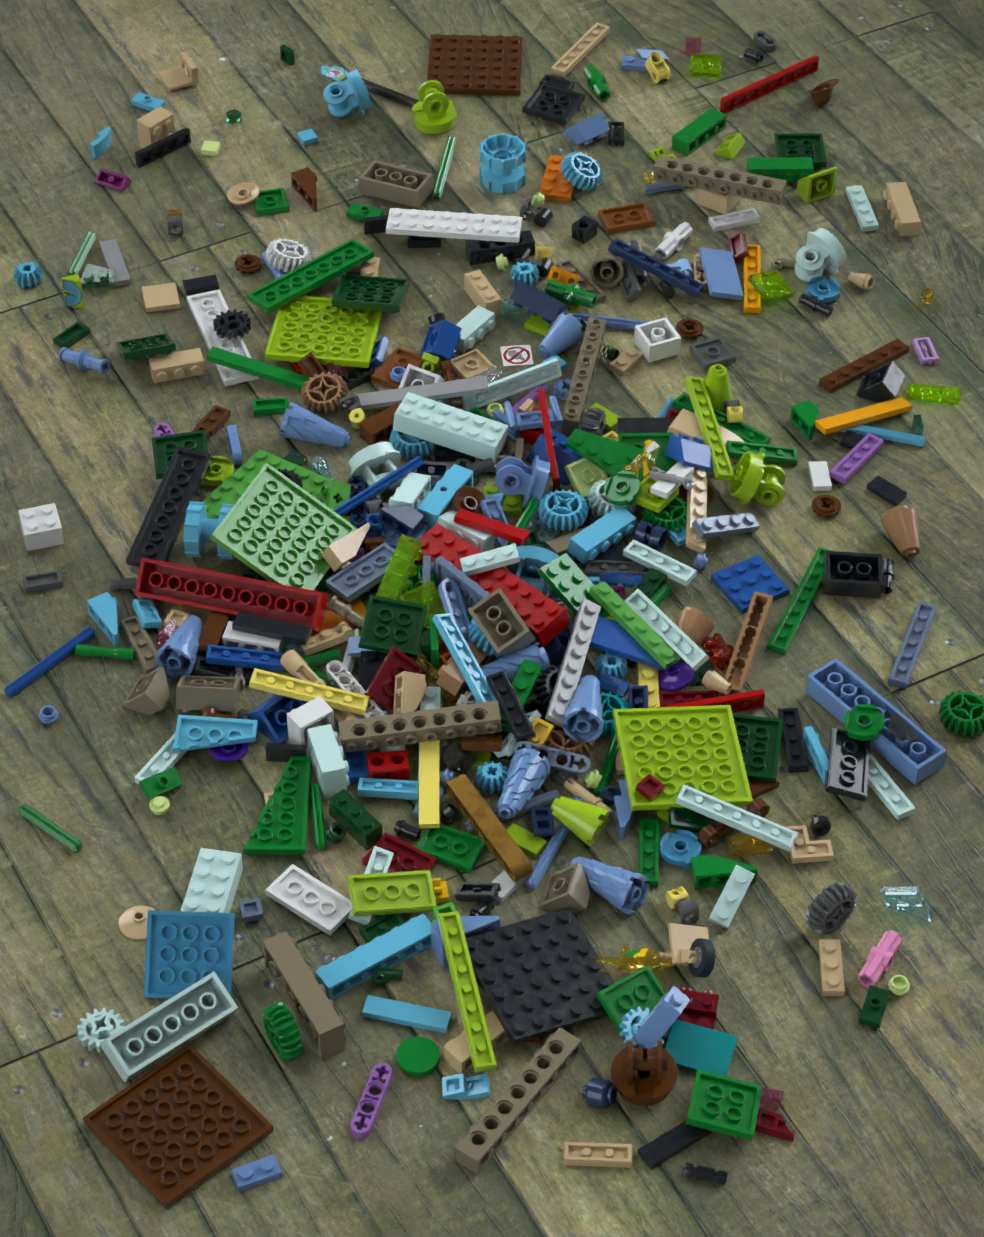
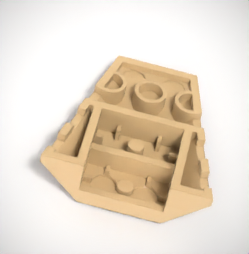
M686 409L681 410L667 433L679 435V433L689 435L690 439L694 437L703 439L695 413ZM718 424L724 444H726L727 440L746 442ZM729 458L731 464H735L738 460L735 458Z

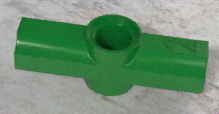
M593 64L587 65L583 69V74L587 79L589 90L593 91L601 102L607 101L610 98L611 92L606 85L605 76L600 75L597 67L593 66Z
M549 280L545 288V294L560 298L566 305L576 303L591 309L596 305L597 295L581 290L580 286L575 283L565 285Z

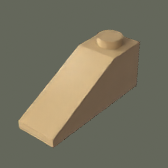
M369 523L330 544L321 554L334 572L340 569L343 570L352 564L351 560L356 556L370 528Z
M407 671L395 675L393 714L416 710L427 688L425 675Z

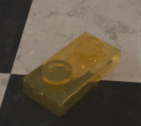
M749 834L727 836L726 842L730 857L771 853L772 847L770 843Z

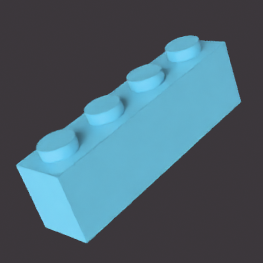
M618 506L570 538L567 551L574 555L582 564L593 560L597 554L605 552L609 546L618 543L622 537L630 535L635 529L636 517L622 506Z

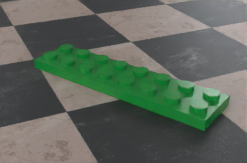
M351 239L247 294V300L269 314L374 258V251Z

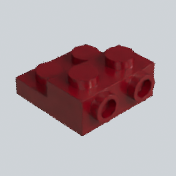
M690 987L679 989L690 999V1002L676 1020L714 1030L719 995H715L711 990L696 992Z

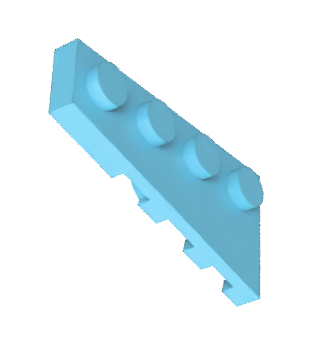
M178 715L172 748L173 753L254 742L257 736L258 720Z

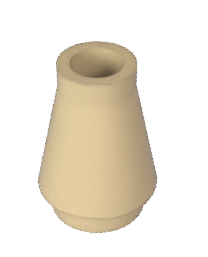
M851 272L848 276L849 282L854 283L863 290H870L874 285V277L871 274Z
M708 670L702 679V684L707 689L726 695L732 689V684L727 682L716 671Z

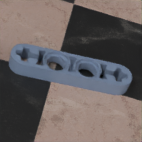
M520 741L514 747L515 754L519 749H523V747L528 749L534 748L538 752L546 751L548 753L547 760L553 769L577 775H585L591 769L590 760L584 755L527 741ZM559 756H566L568 758V762L565 765H558L556 761ZM571 758H574V763L578 764L584 761L587 767L579 770L578 765L572 764V768H569L571 766Z

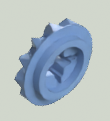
M566 377L565 380L559 379L558 382H554L553 394L561 400H567L569 393L567 388H570L572 380H568Z

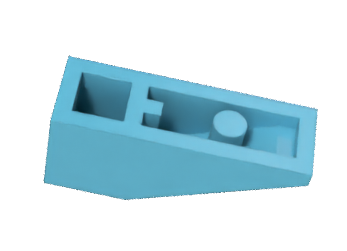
M105 592L87 600L89 615L113 646L118 648L119 625L117 608H119V604L115 597L112 598L108 592Z

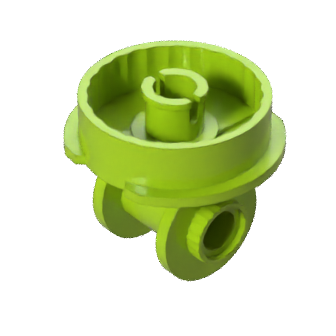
M436 80L424 82L418 89L420 101L412 107L415 126L421 132L428 134L444 133L455 125L457 112H455L453 102L444 94V88L440 82Z
M747 451L741 457L734 470L735 478L734 481L730 482L729 493L731 496L738 498L741 504H747L754 497L762 505L774 506L781 503L785 497V490L782 486L786 478L784 470L776 465H764L765 454L762 452L755 454Z

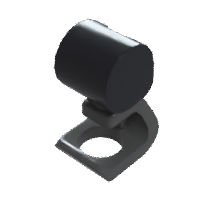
M529 198L521 206L520 217H522V220H532L534 218L533 222L540 227L546 226L553 218V213L548 208H542L539 211L537 208H534L531 211L530 204L532 199Z
M530 249L526 250V252L521 258L520 263H523L524 261L525 263H529L528 257ZM534 258L531 262L532 265L535 264L537 266L539 277H547L551 266H554L549 258H542L540 261Z

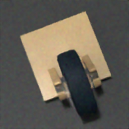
M669 923L672 964L689 966L691 974L695 977H708L716 963L715 947L712 941L709 940L708 927Z

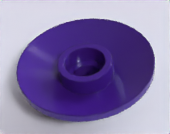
M676 663L658 673V686L665 691L680 690L691 683L694 678V670L688 664Z
M249 743L211 747L209 752L217 760L224 762L236 761L247 754Z

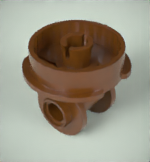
M628 1040V1046L615 1056L611 1065V1079L618 1093L626 1101L639 1106H650L661 1102L668 1096L677 1081V1065L667 1049L662 1048V1041H657V1047L655 1046L654 1048L633 1047V1040Z

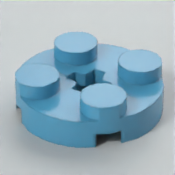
M818 276L808 281L806 287V294L814 299L818 298L825 304L839 299L840 284L835 279L829 277V280L823 279L824 276Z
M677 830V833L672 834L668 832L660 841L661 859L673 866L688 869L691 865V857L701 855V843H699L698 837L690 831ZM683 846L684 850H678L677 848Z

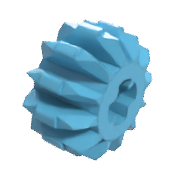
M31 261L30 263H19V266L15 267L13 276L18 286L31 288V286H37L38 283H41L43 273L39 264H34Z
M517 262V265L512 267L510 277L514 285L519 280L533 286V284H537L539 271L535 264L532 265L531 262Z
M607 652L605 655H600L595 662L596 676H599L601 672H605L623 680L624 676L628 673L627 660Z
M493 760L490 764L484 762L483 766H478L475 774L478 789H482L483 793L489 791L491 795L495 791L500 793L507 778V766H502L501 762L495 764Z

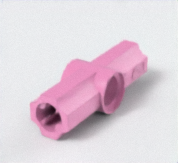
M893 930L885 931L877 946L871 948L866 964L858 975V980L863 986L868 988L870 985L875 986L883 972L889 970L894 954L902 943V938L897 932Z

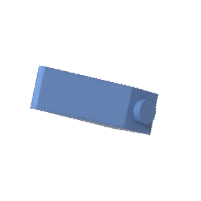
M673 986L659 1000L631 1039L642 1048H653L682 1013L690 999Z

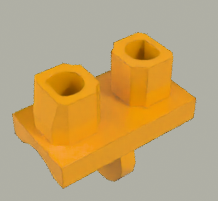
M551 266L546 282L552 280L565 285L571 283L578 284L580 276Z

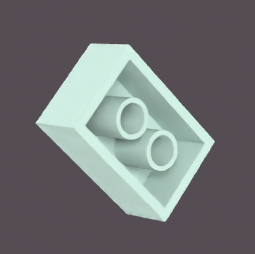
M331 724L307 729L309 756H311V763L318 784L321 787L323 799H328L343 789L347 791V786H350L349 777L346 774L349 772L347 760L343 761L344 752L342 746H338L339 737L337 731L333 732Z

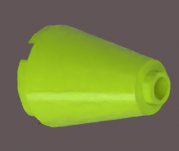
M715 364L709 368L704 382L712 407L723 411V402L733 400L726 367L721 364Z
M561 796L559 799L556 798L551 805L552 814L590 847L596 842L592 840L594 836H600L609 818L607 814L610 813L606 808Z

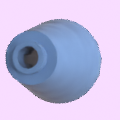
M562 312L557 317L539 345V352L543 357L549 358L582 341L585 331L582 332V324L569 313L565 315V312Z

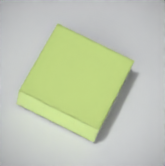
M204 140L201 155L217 156L220 142Z

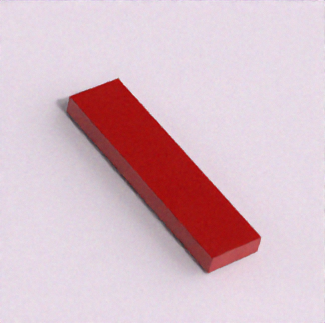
M462 508L456 513L453 520L455 523L523 545L530 535L529 531Z

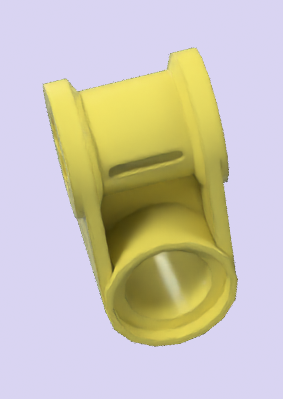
M659 52L650 53L645 67L651 75L653 82L659 83L660 80L670 79L671 70L665 63L662 55Z

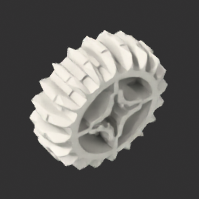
M279 238L278 240L274 239L268 245L266 260L270 265H273V268H278L279 271L282 270L286 273L311 261V252L307 247H304V244H299L298 241Z

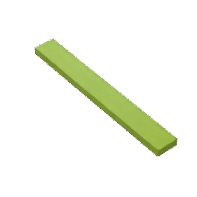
M686 377L685 384L704 443L710 446L715 478L720 481H734L735 475L704 379Z
M459 911L440 913L437 919L474 1072L495 1070L497 1063Z

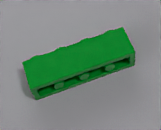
M714 108L704 112L700 117L672 136V150L687 157L726 129L727 115Z
M812 157L747 158L746 165L747 173L787 180L786 182H798V180L812 175L814 170Z

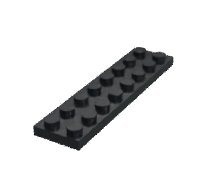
M181 447L176 448L126 558L128 565L140 567L142 557L167 562L184 524L186 509L189 506V502L194 501L211 463L212 454Z

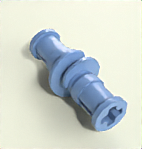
M63 347L58 354L59 361L76 365L81 372L96 370L105 375L110 367L108 359L101 360L89 355L86 349L77 352Z

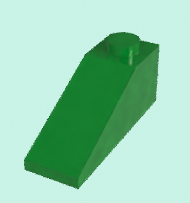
M714 855L691 857L690 872L694 889L724 887L736 865L755 874L750 883L754 884L756 883L758 870L756 866Z

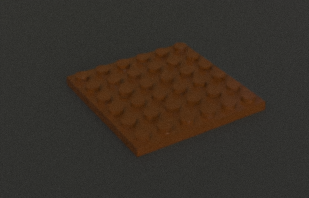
M431 35L427 81L436 80L443 85L444 94L520 95L522 37L501 35Z
M191 1044L182 1048L83 1117V1123L165 1209L274 1132L273 1126Z

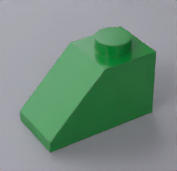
M807 400L791 406L790 420L808 440H812L816 429L814 426L815 421L818 420L820 412L811 400Z

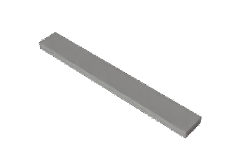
M487 376L356 395L360 399L361 409L368 410L392 406L402 401L408 392L432 400L488 393Z

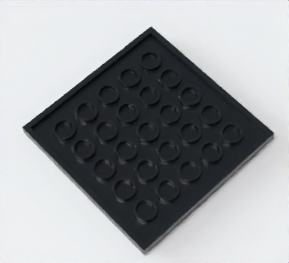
M569 908L465 937L476 982L513 1045L555 1033L559 1027L564 1030L609 1016L596 997V994L615 982Z

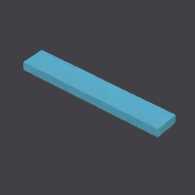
M451 613L434 615L432 620L477 703L496 701L486 682L484 673Z

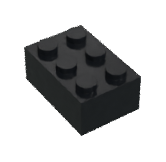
M825 551L823 560V595L880 598L883 588L882 554Z

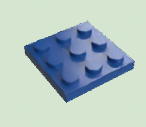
M760 555L711 574V580L741 614L748 611L754 591L773 595V601L783 598L790 593V589Z

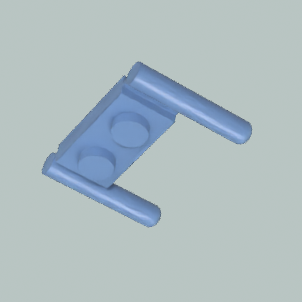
M550 396L549 401L552 411L548 409L551 427L554 424L561 426L563 419L555 396ZM504 402L503 405L511 431L543 428L541 410L516 413L514 415L510 402Z

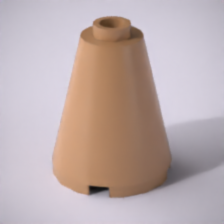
M907 505L889 509L887 515L881 517L882 526L903 557L908 559L916 557L920 552L917 510L913 506L908 508Z
M687 606L679 611L676 625L699 646L713 631L714 622L710 617L708 619L704 617L703 611Z

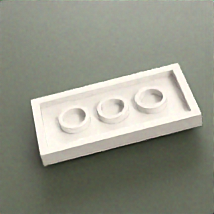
M293 864L265 890L268 897L330 936L348 919L352 908L350 899Z

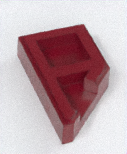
M759 1109L755 1132L790 1142L794 1141L795 1136L785 1124L786 1121L780 1114Z

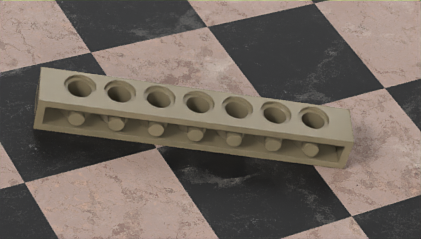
M662 155L658 156L653 170V180L781 205L786 191L787 180Z
M589 317L562 415L563 424L561 425L560 433L571 435L575 428L580 430L605 336L606 320Z
M498 700L338 721L340 743L343 752L372 750L381 747H394L396 745L415 744L426 741L432 742L441 739H454L456 737L492 734L502 731Z
M560 1027L554 1034L551 1033L546 1040V1044L536 1050L533 1059L523 1065L520 1074L516 1078L511 1079L507 1089L503 1093L498 1094L491 1108H487L483 1112L477 1124L474 1123L470 1127L467 1136L457 1142L455 1146L456 1161L474 1173L479 1174L581 1053V1039Z

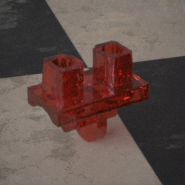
M715 633L712 638L705 637L701 644L703 650L709 651V661L716 663L718 669L724 670L725 662L731 660L734 647L726 645L720 633Z

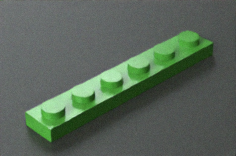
M605 581L590 588L589 594L664 669L679 662L680 656Z

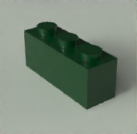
M345 789L328 798L329 815L338 824L342 825L346 832L366 851L371 849L383 836L382 824Z

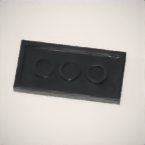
M832 728L827 768V792L865 802L868 789L871 740L852 739L848 737L847 731Z

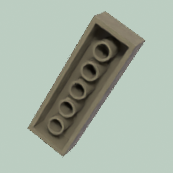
M287 931L263 940L265 968L321 1061L345 1051V1041L347 1038L344 1032L346 1027L342 1015L338 1016L335 1004L332 999L328 1000L323 984L317 982L315 971L307 966V959L303 953H299L296 940L290 938Z

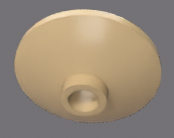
M252 182L238 183L229 189L227 198L236 205L250 203L258 197L259 187Z
M143 905L127 909L119 919L121 933L132 940H145L147 938L148 910L155 909Z

